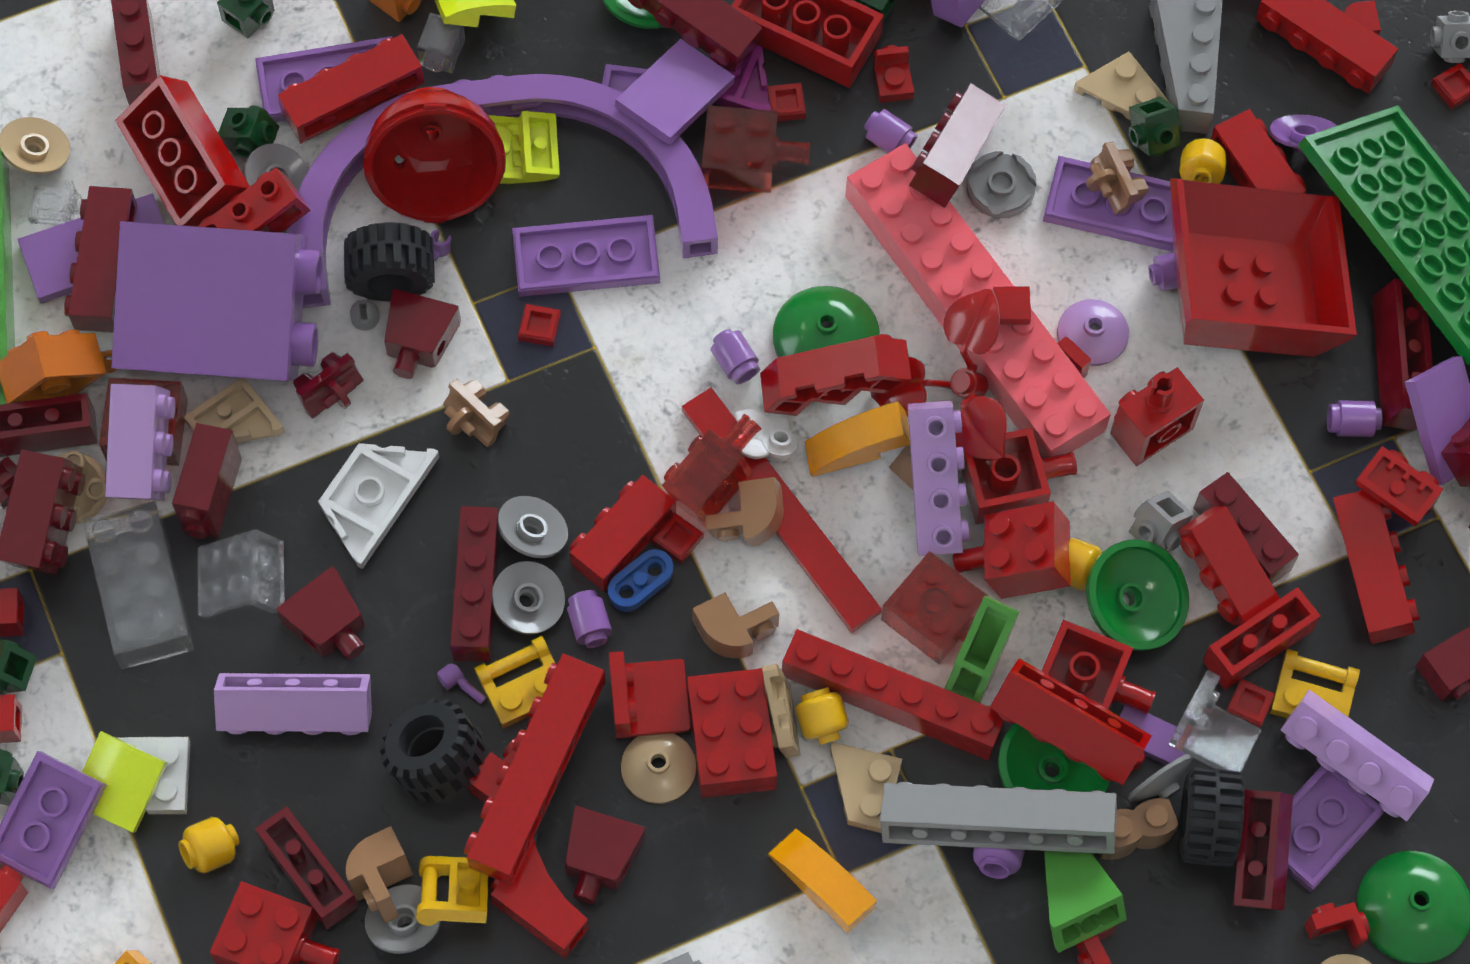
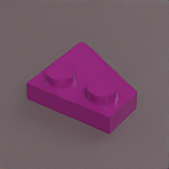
M757 45L736 72H733L728 67H723L735 76L734 84L714 103L769 120L771 109L764 70L763 49Z

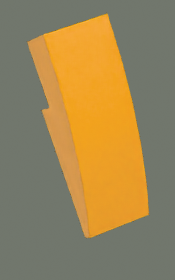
M897 401L852 416L805 441L810 475L814 477L881 459L880 453L910 445L906 411Z
M795 829L768 853V856L820 910L823 908L847 934L876 908L877 900L836 860L799 830Z

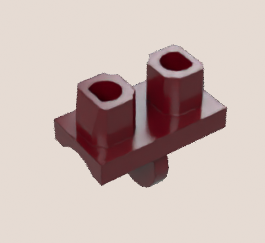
M331 352L322 359L320 366L323 371L318 375L312 377L309 373H303L293 380L296 393L306 413L312 419L335 403H338L343 409L351 405L347 395L364 380L355 366L354 359L348 353L341 357Z

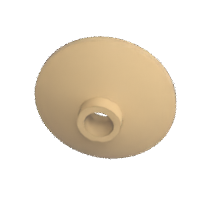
M35 117L15 119L9 122L0 133V147L3 157L9 164L20 171L37 175L53 173L62 168L69 158L70 143L67 136L58 126L47 120Z
M674 733L638 736L624 751L621 760V774L625 786L635 797L651 804H665L679 799L689 790L696 775V759L689 744ZM655 758H662L666 764L662 768H655L651 762Z

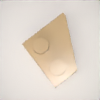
M777 664L762 666L766 685L767 706L772 714L774 725L770 726L773 747H779L785 758L801 756L791 684Z

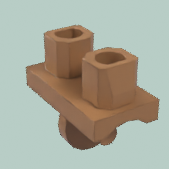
M1114 141L1106 142L1102 146V152L1090 162V170L1093 175L1087 179L1086 185L1091 192L1101 190L1103 197L1108 198L1115 215L1123 214L1132 203L1142 200L1148 193L1149 188L1144 178H1131L1129 174L1130 170L1134 167V157L1130 149L1118 150Z
M458 379L449 383L448 388L450 392L443 403V406L446 408L444 413L450 418L447 430L452 435H457L462 431L469 437L474 435L488 448L495 443L499 430L507 423L510 414L509 410L497 402L490 407L483 404L482 401L485 399L486 391L476 379L462 384Z

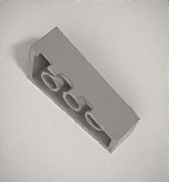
M1223 0L1150 1L1149 10L1150 16L1153 18L1154 36L1161 58L1160 67L1162 74H1164L1166 97L1169 103L1176 107L1177 114L1182 123V131L1208 134L1214 115Z

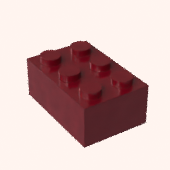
M21 449L0 536L1 562L18 568L58 576L59 569L65 566L68 558V547L65 546L68 531L72 532L76 524L77 512L73 510L76 496L82 494L85 485V475L82 474V467L62 457Z

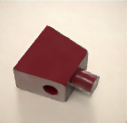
M393 289L384 343L387 355L397 358L393 368L394 374L405 379H412L418 364L430 368L437 366L460 326L461 317L458 305Z
M333 566L276 608L281 623L322 657L328 656L338 648L347 660H352L365 649V645L356 635L365 626L362 615Z
M576 805L565 862L566 874L578 879L573 897L581 902L594 904L600 886L618 890L645 841V827Z

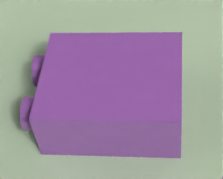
M120 221L111 368L281 381L295 380L299 376V366L314 367L316 363L318 326L317 323L302 322L304 293L319 294L323 275L322 251L307 250V235Z

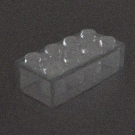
M156 501L82 520L113 653L121 670L195 650L163 519Z

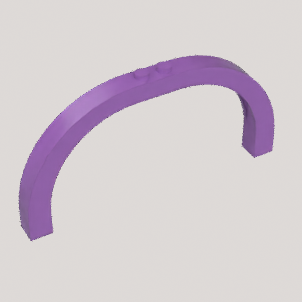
M551 74L495 75L483 80L470 81L462 79L451 84L433 86L450 90L478 104L487 115L519 117L522 111L556 113L557 117L589 123L617 136L638 151L649 162L666 187L674 207L683 258L718 254V234L709 189L692 152L680 136L668 145L615 108V100L623 92L586 79ZM405 94L376 106L346 126L327 144L313 162L302 181L298 192L311 211L291 225L288 233L307 235V250L322 251L323 275L319 294L304 293L303 309L331 305L326 246L332 216L344 191L355 176L364 168L363 160L366 139L376 119L386 107Z

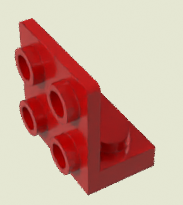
M1383 446L1355 482L1356 486L1415 527L1425 514L1429 515L1443 491V488L1439 486V482L1434 476L1425 471H1417L1408 464V460L1401 453L1395 450L1389 451Z
M624 651L609 652L616 738L690 731L685 662L683 659L625 664Z

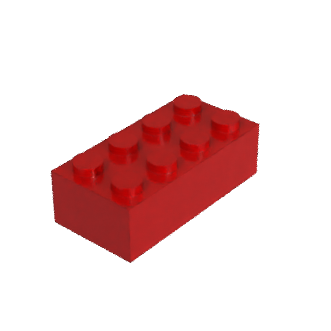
M735 0L731 5L762 27L759 46L848 88H851L882 36L884 14L854 0Z
M159 75L115 120L176 225L199 226L205 217L213 215L228 204L233 196L242 193L250 187L187 81Z

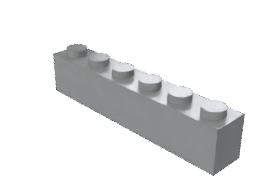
M910 782L885 783L880 816L883 843L1115 854L1116 793H1105L1098 790L1075 792L1063 789L1032 790L1024 787L1012 789L990 788L984 785L974 787L951 786L944 783L936 785L912 784Z

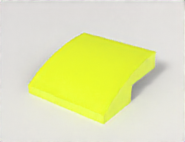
M435 0L443 23L451 25L478 27L480 15L514 18L516 10L514 0Z
M522 111L519 117L488 115L494 122L505 149L506 169L499 184L539 182L557 179L560 176L556 113Z
M100 731L82 770L83 773L107 785L93 814L135 833L168 762Z

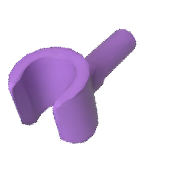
M439 229L434 230L430 235L434 242V262L438 257L447 256L451 250V235L448 236L445 242L438 243Z
M448 664L437 672V678L446 690L458 684L462 690L480 704L487 698L468 683L469 681L465 679L457 665Z

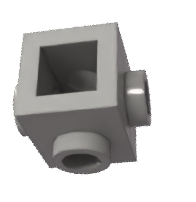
M1449 11L1448 16H1437L1436 26L1431 28V47H1434V50L1446 62L1462 63L1465 61V58H1470V16L1468 12Z
M1165 491L1146 500L1137 508L1134 513L1136 519L1128 532L1137 540L1148 541L1164 550L1169 549L1172 551L1180 545V540H1182L1177 530L1189 523L1194 513L1170 491Z

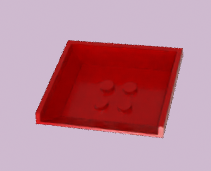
M1177 178L1170 179L1173 248L1184 345L1315 357L1349 342L1357 335L1340 202L1337 196H1322L1188 181Z

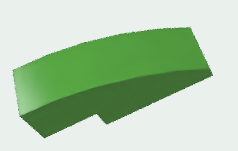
M988 596L983 597L944 689L978 703L982 702L1012 633L1019 611Z

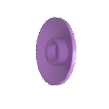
M1288 115L1280 117L1271 123L1270 134L1276 141L1293 147V150L1303 153L1298 145L1305 136L1337 125L1330 120L1318 116Z

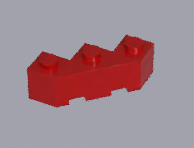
M880 334L778 357L760 373L764 412L797 416L812 402L846 405L861 391L895 394L911 380L907 341L892 338L887 334Z

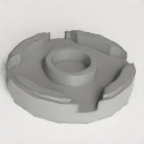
M994 151L981 156L972 164L967 177V195L972 205L981 213L993 218H1010L1021 214L1031 205L1036 193V175L1031 165L1021 156L1013 153L1011 156L1003 154V151Z

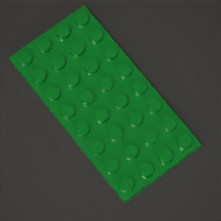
M1398 105L1305 136L1298 147L1390 264L1393 271L1397 273L1414 298L1431 317L1435 325L1448 339L1457 354L1463 357L1467 365H1470L1469 194Z

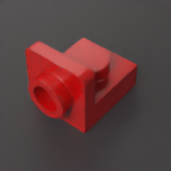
M889 45L874 51L872 68L879 103L914 99V88L908 63V46L898 47Z

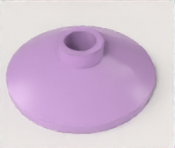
M1089 299L1079 301L1065 310L1059 320L1057 334L1059 341L1065 336L1072 340L1091 358L1090 365L1098 366L1114 361L1123 353L1129 338V328L1125 317L1116 307L1101 300ZM1089 324H1097L1101 329L1094 331L1089 328Z

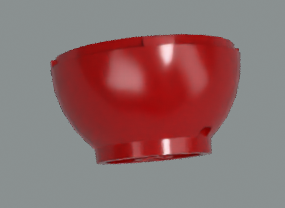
M425 87L405 94L386 107L379 115L366 139L363 167L364 176L369 187L385 206L403 216L421 220L424 223H445V220H451L473 211L494 193L505 173L506 156L502 138L494 122L478 104L444 88ZM430 128L436 129L433 131H427ZM397 155L404 159L402 163H398L395 160Z

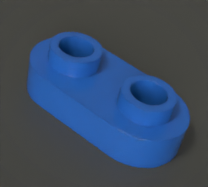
M648 550L616 574L608 585V598L612 606L624 612L636 610L664 588L673 577V562L670 556L661 550ZM651 568H659L662 571L658 576H652L648 573ZM624 590H630L633 592V596L625 599L620 596V593Z

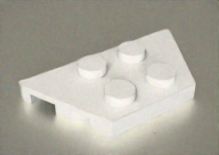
M359 443L318 502L321 510L359 568H364L439 459V452L437 450L427 448V452L405 450V447L401 446L381 448L374 444Z

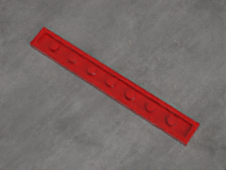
M712 387L682 405L684 415L737 484L742 481L775 477L782 485L784 514L781 525L775 534L849 631L853 633L882 613L880 605L765 457L761 459L748 458L730 448L731 442L744 433L735 417Z

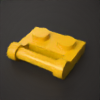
M542 636L531 640L532 645L487 666L483 663L474 667L475 674L503 729L528 718L529 710L535 697H542L547 688V685L544 684V679L550 665L555 662ZM537 658L541 662V667L497 688L492 680Z
M1286 649L1275 689V697L1269 714L1288 718L1307 691L1311 690L1348 717L1360 669L1350 666L1347 669L1298 656V651ZM1293 670L1342 683L1341 692L1291 678Z
M423 857L419 862L422 888L421 903L416 908V920L418 923L425 926H432L438 921L486 923L488 875L469 868L467 858ZM440 876H449L448 902L436 901L437 880Z

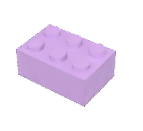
M111 384L105 497L165 501V493H170L172 476L171 471H166L167 456H172L173 435L168 434V422L175 415V398L170 397V390L154 385Z

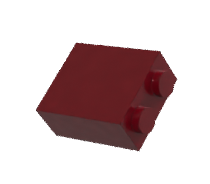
M200 423L195 425L172 501L182 530L191 537L206 539L207 536L219 538L242 460L233 431L230 429Z

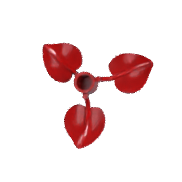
M984 289L956 300L948 308L944 317L945 335L951 343L961 345L960 354L967 365L966 369L957 370L952 375L950 381L924 380V364L916 358L909 357L911 380L895 394L870 393L871 397L880 406L898 401L908 417L907 404L926 403L927 392L925 386L951 389L956 396L965 398L960 403L962 408V433H955L956 447H963L964 453L976 458L998 460L1005 457L1006 415L999 402L984 396L988 389L987 379L983 374L976 372L978 367L976 364H973L967 351L970 350L979 355L985 354L993 347L999 334V304L994 291Z

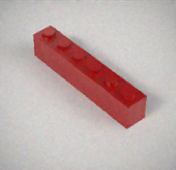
M796 629L782 660L781 671L789 680L814 690L829 687L830 692H836L841 695L843 702L987 761L990 760L1005 722L995 710L986 705L799 629Z
M564 653L558 664L552 663L544 679V684L547 685V688L542 697H535L528 714V717L532 718L526 731L523 729L519 731L512 748L516 752L511 764L505 763L500 770L496 782L497 785H500L495 798L489 797L484 804L480 816L484 820L478 833L473 831L467 840L464 853L468 854L469 868L512 885L606 683L605 670Z

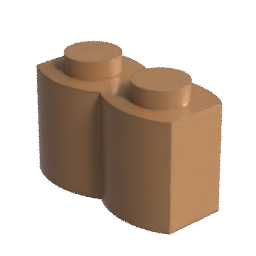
M1156 798L1141 803L1134 810H1117L1115 854L1099 853L1100 858L1116 860L1128 856L1136 848L1153 849L1167 843L1173 837L1179 825L1170 800Z

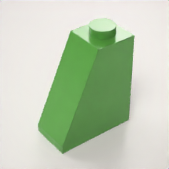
M1044 851L1049 920L1054 946L1058 953L1127 920L1122 893L1092 853Z

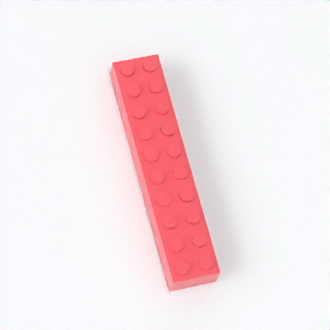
M905 143L847 176L845 197L944 329L945 314L952 303L959 298L984 289L993 290V287L1014 285L950 201L944 208L909 186L916 174L911 170V167L917 157ZM1032 309L1030 324L1000 325L995 344L985 354L979 355L967 350L973 364H976L978 367L976 372L986 377L988 389L1018 430L1032 427L1041 458L1073 452L1106 432L1111 416L1110 412Z

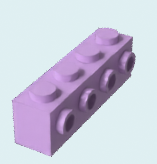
M952 401L907 404L918 555L963 553L962 542L969 541L968 519L961 520L960 506L967 505L965 483H958V469H964L963 447H956L955 433H962L961 411H954Z
M219 673L214 688L216 731H227L231 734L265 731L272 735L282 734L286 731H302L308 735H317L323 732H341L345 735H356L361 732H368L372 716L370 674Z
M1311 690L1307 691L1281 729L1286 734L1285 737L1288 742L1301 750L1306 748L1317 756L1316 759L1322 767L1328 771H1337L1349 779L1348 783L1354 790L1363 795L1367 793L1380 802V807L1387 814L1395 818L1400 816L1405 821H1408L1429 794L1434 779Z

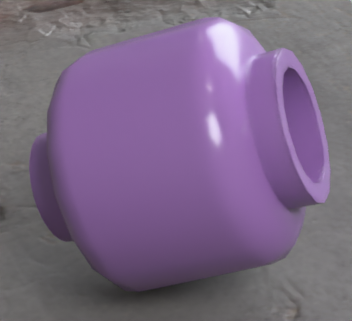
M974 847L973 860L980 868V871L986 876L1003 879L1020 869L1025 850Z

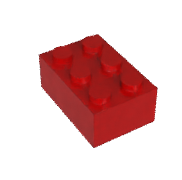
M762 668L687 677V692L701 798L776 790L777 772Z

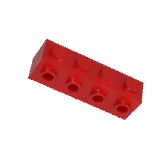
M1262 0L1255 18L1265 29L1285 38L1295 49L1306 52L1315 58L1322 67L1333 70L1345 78L1351 86L1360 88L1367 94L1371 92L1390 69L1399 49L1326 0Z
M403 34L395 38L382 40L376 47L364 53L353 54L345 62L333 68L322 69L313 78L300 84H292L277 96L281 112L301 144L423 84V70L419 60Z
M275 167L270 172L262 174L245 191L233 196L228 204L216 213L205 217L197 227L282 233L311 210L290 179Z
M1363 490L1333 497L1371 644L1415 634L1413 621L1420 620L1415 599L1407 600L1404 587L1410 586V581L1405 564L1398 566L1395 558V553L1401 552L1396 531L1388 532L1385 520L1392 519L1390 509Z
M1020 658L1008 673L989 707L995 710L1003 720L1009 723H1017L1029 730L1031 735L1037 740L1053 744L1063 750L1064 754L1071 760L1083 762L1097 770V773L1105 780L1117 782L1121 785H1124L1152 737V735Z

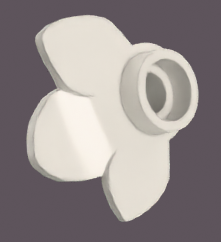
M744 409L736 412L735 419L744 434L731 442L730 448L735 452L752 459L767 457L774 462L787 461L795 454L798 441L795 435L790 432L791 422L786 415L765 413L764 415L754 409Z

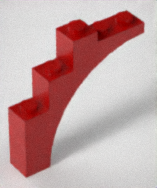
M532 718L528 721L526 728H528ZM515 739L506 747L503 753V760L490 752L485 758L484 764L478 766L481 770L478 776H471L469 779L471 783L468 786L469 792L485 803L489 797L495 798L500 785L496 784L500 770L505 763L511 764L516 753L512 750ZM534 838L512 885L497 879L491 885L493 905L564 959H566L589 930L588 919L566 900L548 875L537 851Z

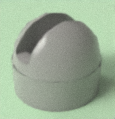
M368 299L357 300L350 310L352 324L359 330H370L379 322L378 308ZM366 308L368 319L361 320L360 309Z

